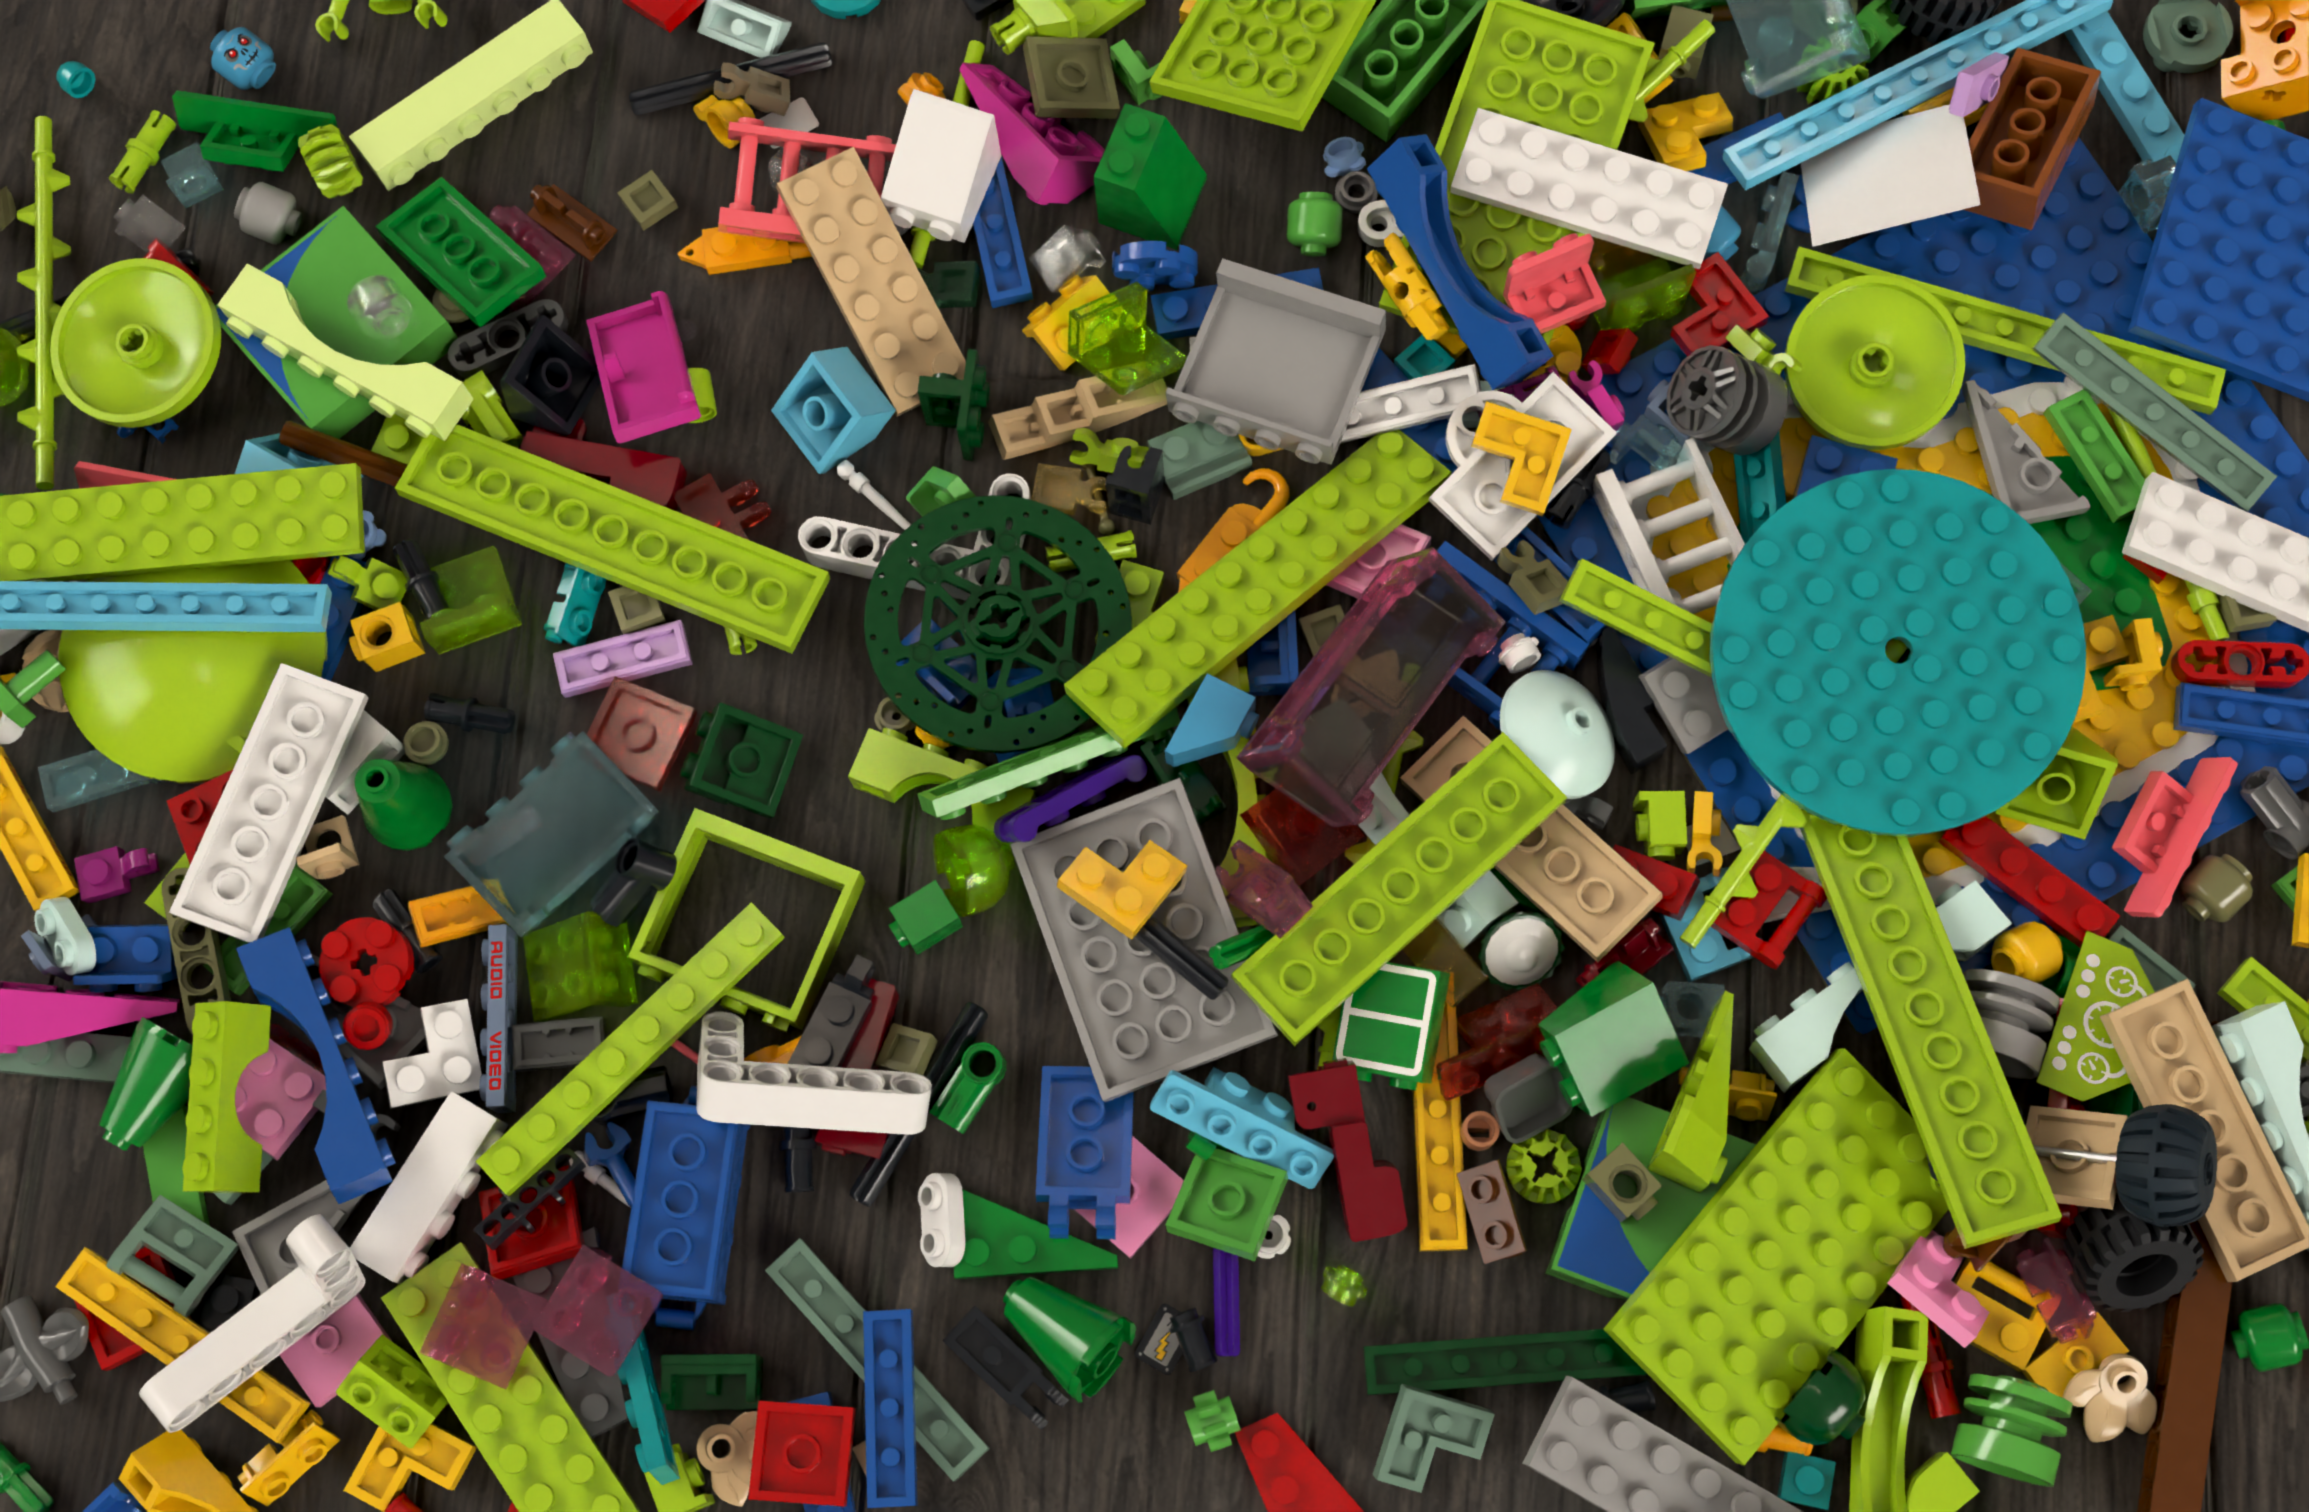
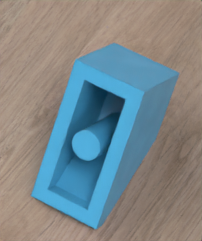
M1207 673L1165 749L1166 763L1173 767L1234 749L1241 736L1248 739L1259 719V714L1255 713L1256 697Z

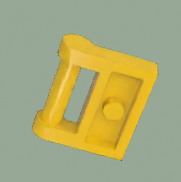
M1966 1257L1954 1283L1963 1291L1972 1294L1979 1301L1980 1305L1990 1312L1977 1337L1970 1344L2019 1372L2024 1371L2049 1320L2060 1304L2061 1296L2048 1288L2043 1292L1990 1261L1980 1272H1975L1969 1257ZM1979 1276L2034 1307L2029 1319L1973 1289L1972 1285L1975 1279Z

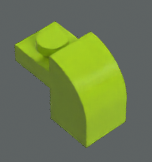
M1948 1452L1935 1453L1905 1480L1907 1512H1956L1980 1492Z

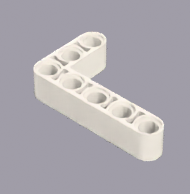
M1011 473L1001 475L994 480L988 495L1006 496L1012 493L1031 500L1027 482L1021 476ZM815 516L807 519L801 525L798 539L807 560L812 565L872 579L881 558L900 534L827 517ZM1011 520L1006 521L1005 527L1007 530L1012 528ZM992 530L978 531L974 550L943 544L935 549L929 557L937 564L943 566L992 546L993 544L990 543V540L995 536V533ZM1026 534L1022 535L1021 538H1020V548H1021V549H1022L1023 542H1024V538H1025V535H1026ZM820 536L831 538L829 544L823 548L816 549L811 547L812 542ZM869 545L873 547L872 552L867 557L856 558L852 556L854 551L860 546ZM1007 558L1001 559L997 572L1000 579L996 584L1011 585L1010 565ZM984 560L955 572V575L982 586L978 582L981 577L987 574L990 560ZM915 561L912 563L913 566L920 567ZM914 580L909 581L906 585L908 588L921 591L926 590ZM944 582L941 584L953 598L967 600L970 596L969 593Z
M724 1011L708 1013L702 1019L697 1063L696 1110L702 1118L708 1121L906 1135L920 1133L926 1127L932 1084L923 1075L899 1071L744 1061L743 1020L738 1015Z
M317 1214L307 1218L288 1235L286 1244L298 1264L296 1269L163 1368L141 1388L139 1396L167 1432H176L189 1425L344 1306L362 1290L365 1285V1278L352 1250L323 1215Z

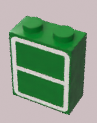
M1387 962L1342 1003L1332 1060L1346 1058L1347 1061L1352 1060L1356 1064L1358 1080L1371 1082L1373 1074L1390 1077L1389 1086L1416 1090L1417 1082L1431 1083L1450 973Z

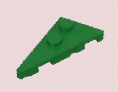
M962 1189L965 1251L961 1261L954 1267L955 1279L1118 1269L1116 1254L1069 1235V1239L1050 1238V1228L1047 1225Z

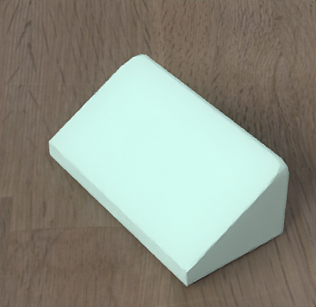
M706 0L697 32L762 58L777 54L790 30L792 22L739 0Z

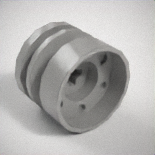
M1968 969L1962 972L2005 1077L2016 1079L2037 1078L2045 1057L2047 1045L2034 1034L2052 1031L2054 1023L2053 1018L2050 1016L2058 1011L2060 1004L2059 996L2036 982L2000 971Z

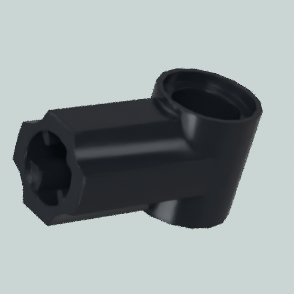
M632 837L628 839L617 854L614 872L590 901L593 912L598 914L609 925L618 927L621 923L625 924L652 889L661 891L669 885L676 871V856L671 852Z
M663 1065L643 1071L592 1121L600 1125H607L608 1122L614 1123L622 1117L646 1112L647 1101L673 1103L672 1085L666 1066Z

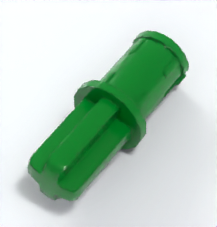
M0 1442V1494L6 1493L23 1512H48L54 1504L53 1497L29 1472L31 1469L30 1465L27 1462L20 1463Z

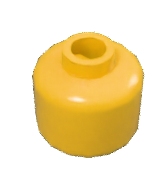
M2036 921L2024 922L2003 932L1995 939L1992 947L1991 964L1994 971L2016 975L2038 984L2058 973L2063 963L2062 943L2059 937L2047 926Z

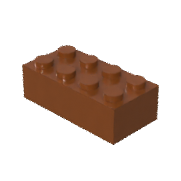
M2017 47L2000 80V86L1995 98L1988 103L1969 140L1981 205L1963 210L2028 230L2033 229L2094 107L2101 74L2100 70Z

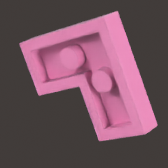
M1932 1230L1926 1238L1920 1236L1900 1261L1887 1284L1965 1348L1977 1337L1990 1312L1981 1306L1972 1294L1963 1291L1951 1281L1964 1257H1950L1943 1249L1944 1237Z

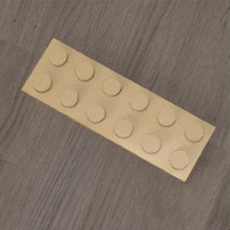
M855 148L847 149L778 182L776 188L880 387L886 398L895 408L896 417L921 405L918 396L920 376L932 377L936 373H946L955 376L959 380H964L966 360Z
M1462 716L1400 777L1401 782L1417 798L1425 802L1492 741L1466 717ZM1561 805L1494 866L1501 875L1548 918L1553 919L1554 923L1596 962H1599L1662 899V892L1564 805Z
M2185 979L2100 1016L2143 1108L2161 1104L2178 1105L2190 1109L2205 1118L2214 1131L2217 1144L2216 1183L2210 1207L2198 1222L2227 1282L2242 1280L2309 1248V1225L2189 980Z

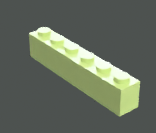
M550 0L351 134L349 138L378 179L390 191L397 185H403L410 181L416 172L431 162L444 158L450 149L466 138L478 135L484 126L500 115L513 111L518 103L534 92L547 88L553 79L568 69L581 65L586 57L593 53L585 32L559 0Z

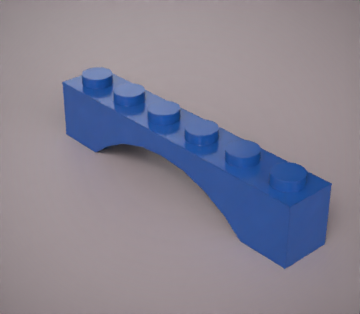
M1427 134L1398 138L1367 168L1375 182L1376 190L1384 198L1395 217L1397 227L1405 235L1416 254L1418 264L1426 272L1437 291L1441 304L1446 307L1458 328L1459 336L1467 344L1479 365L1483 378L1489 383L1492 390L1519 384L1552 358L1553 354L1533 319L1513 311L1498 301L1479 282L1466 263L1456 241L1450 220L1447 198V169Z
M290 927L236 948L250 986L260 1004L271 1006L272 1010L282 1014L298 1026L319 1052L326 1079L327 1103L323 1127L314 1150L329 1188L338 1204L393 1182L388 1166L395 1164V1159L386 1138L376 1140L371 1126L379 1123L378 1117L369 1097L360 1100L355 1085L363 1082L353 1056L344 1060L339 1045L346 1043L347 1040L337 1017L328 1020L323 1006L330 1004L331 1000L321 977L315 980L311 978L307 967L316 963L306 939L297 942Z

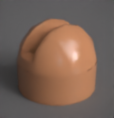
M1485 1111L1470 1113L1460 1128L1463 1143L1469 1149L1475 1151L1489 1149L1497 1140L1500 1132L1495 1117ZM1468 1132H1470V1133H1485V1132H1489V1138H1486V1137H1470V1135H1469Z

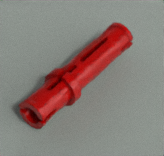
M1899 1294L1903 1306L1902 1309L1921 1312ZM1928 1318L1927 1363L1921 1375V1381L1927 1398L1930 1418L1936 1419L1960 1414L1962 1411L1950 1370L1954 1369L1952 1359L1947 1360L1938 1325Z

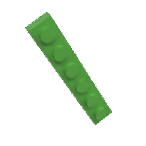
M1175 707L1133 742L1141 739L1143 742L1155 741L1165 737L1167 729L1180 724L1177 708ZM1100 725L920 792L917 795L922 811L936 818L939 817L940 820L953 819L963 815L966 812L965 807L980 801L982 804L1000 801L1007 797L1006 791L1021 785L1022 788L1042 785L1048 781L1047 775L1060 770L1064 773L1081 770L1088 766L1087 760L1099 755L1103 757L1120 755L1128 750V746L1124 749Z

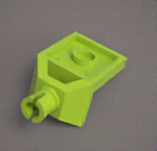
M1013 0L1014 10L1000 22L991 25L990 31L998 46L1000 47L1005 44L1002 50L1005 54L1010 55L1025 42L1027 36L1066 37L1071 39L1098 38L1146 5V1Z

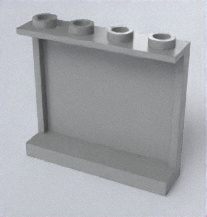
M1222 258L1216 272L1218 286L1175 388L1168 387L1166 390L1168 411L1172 412L1176 418L1187 423L1200 421L1212 425L1216 431L1226 436L1234 437L1239 434L1254 439L1263 448L1269 450L1281 448L1294 452L1298 458L1305 462L1317 464L1321 461L1332 465L1386 331V310Z

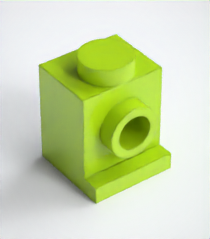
M1639 791L1633 801V811H1642V814L1636 815L1635 832L1637 841H1644V855L1659 861L1675 859V855L1681 854L1687 845L1685 791Z
M679 1443L673 1444L672 1447L680 1479L661 1485L650 1472L644 1473L658 1512H696L715 1503L712 1494L701 1493L700 1486L705 1484V1479L695 1457L689 1459L687 1453L682 1452Z

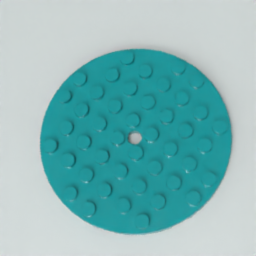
M1884 469L1845 475L1819 484L1783 505L1757 529L1737 555L1721 586L1710 633V664L1717 702L1730 733L1734 734L1738 744L1750 759L1749 763L1769 785L1808 813L1830 823L1841 824L1877 835L1909 836L1949 830L1980 819L2020 795L2042 774L2063 745L2075 720L2083 693L2086 673V642L2078 601L2069 578L2056 555L2024 518L1987 492L1963 481L1918 470ZM1891 639L1900 640L1907 648H1910L1906 662L1894 663L1886 656L1885 646Z

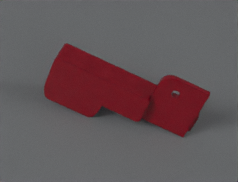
M579 418L571 434L568 436L534 426L533 432L527 431L526 436L522 439L520 449L674 511L679 506L687 471L678 457L584 441L587 427L581 418Z
M874 979L870 980L867 987L875 991L871 1000L873 1006L841 1068L877 1070L878 1067L875 1065V1062L888 1035L899 999V994L893 984ZM818 1129L815 1142L818 1146H822L821 1149L823 1151L845 1157L846 1153L852 1154L853 1152L880 1160L888 1133Z
M1346 1058L1323 1062V1066H1318V1070L1288 1075L1297 1123L1305 1129L1326 1126L1329 1128L1345 1228L1350 1239L1353 1242L1390 1236L1404 1230L1407 1226V1217L1399 1171L1390 1161L1373 1160L1356 1064L1352 1060L1347 1061ZM1309 1102L1315 1103V1108L1313 1110L1307 1109V1104Z

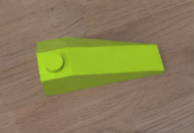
M1728 991L1723 992L1713 1008L1647 1168L1699 1193L1710 1182L1714 1184L1719 1182L1728 1158L1721 1155L1727 1139L1734 994Z

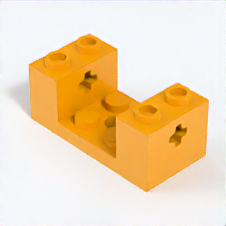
M2235 0L2240 6L2241 54L2221 60V98L2232 110L2260 121L2275 120L2309 111V0ZM2292 27L2296 28L2295 34L2292 35L2289 41L2277 44V38L2282 31Z

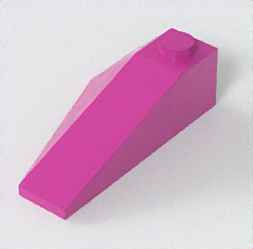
M0 981V1053H17L18 1046L34 1045L139 1021L142 1017L147 1019L174 1013L180 1008L181 999L128 993H116L114 997L104 996V992L95 993L90 992L89 989L66 990V993L57 992V986Z

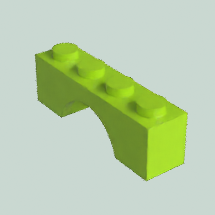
M869 728L848 778L854 788L895 803L906 792L915 787L926 784L941 785L984 769L987 766L972 759H965L964 764L948 758L949 753L932 744L925 743L923 748L907 742L908 738L893 729L883 728L881 733ZM1022 785L1006 791L1007 797L990 804H982L980 801L971 805L972 824L977 835L1011 847L1010 844L1014 842L1006 843L997 839L994 834V824L999 817L1037 797L1035 790L1022 788Z
M231 1001L195 1003V1015L192 1022V1059L189 1069V1103L186 1115V1148L182 1167L184 1175L183 1191L260 1192L262 1145L247 1135L242 1128L236 1113L235 1093L239 1078L246 1066L256 1057L268 1052L271 1006Z

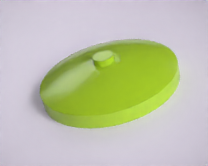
M148 258L127 259L112 263L83 280L68 296L58 313L50 344V357L55 379L64 395L73 405L100 422L125 428L144 427L160 423L173 417L190 405L210 380L221 348L219 315L207 291L190 275L170 263Z
M1887 275L1856 276L1842 280L1823 290L1806 305L1791 329L1785 348V353L1797 359L1803 367L1800 373L1789 366L1784 368L1786 385L1799 413L1815 430L1825 437L1850 447L1865 450H1885L1903 446L1917 440L1932 430L1953 406L1960 392L1965 373L1963 340L1955 320L1946 307L1924 288L1902 278Z

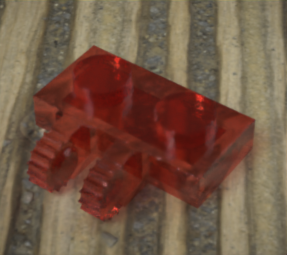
M709 473L679 489L674 494V499L683 514L747 540L749 539L743 528L753 527L772 513L766 501L757 502L735 515L730 507L739 506L746 502V500L754 497L759 491L753 479L740 482L739 485H735L721 493L712 475Z

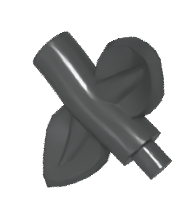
M31 1295L23 1296L6 1305L0 1311V1314L6 1323L14 1345L0 1351V1402L13 1400L25 1395L35 1387L37 1382L45 1393L53 1391L60 1405L76 1398L78 1394L71 1383L76 1374L67 1361L77 1358L86 1348L89 1322L85 1314L77 1308L64 1307L57 1309L44 1323Z

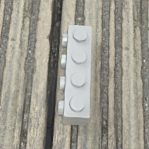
M451 1091L351 1245L350 1249L355 1259L398 1284L403 1283L410 1277L412 1278L414 1274L426 1267L429 1261V1256L426 1254L436 1238L440 1240L448 1233L455 1220V1215L452 1213L461 1199H467L480 1182L481 1175L478 1173L481 1167L475 1161L504 1135L509 1125Z

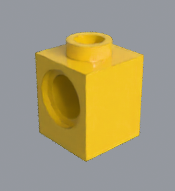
M401 602L350 620L355 634L349 637L352 651L359 662L364 660L375 672L426 654L413 615ZM389 631L392 632L391 638L387 643L376 646V641L381 634Z

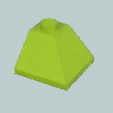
M2071 726L2063 745L2042 774L2020 795L1995 810V814L2085 840L2118 766V759Z

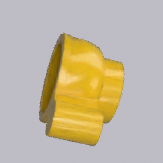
M710 95L693 107L696 116L700 120L705 121L717 140L729 149L734 148L741 142L728 139L729 121L738 122V119L741 117L755 118L750 106L739 96L731 100H718L714 95Z

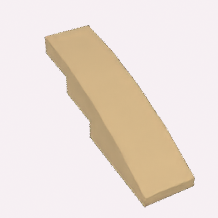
M1157 362L1078 380L1073 389L1035 397L1031 406L993 414L988 423L1002 459L1006 460L1072 441L1073 434L1078 428H1087L1096 433L1167 405L1165 394L1167 386Z

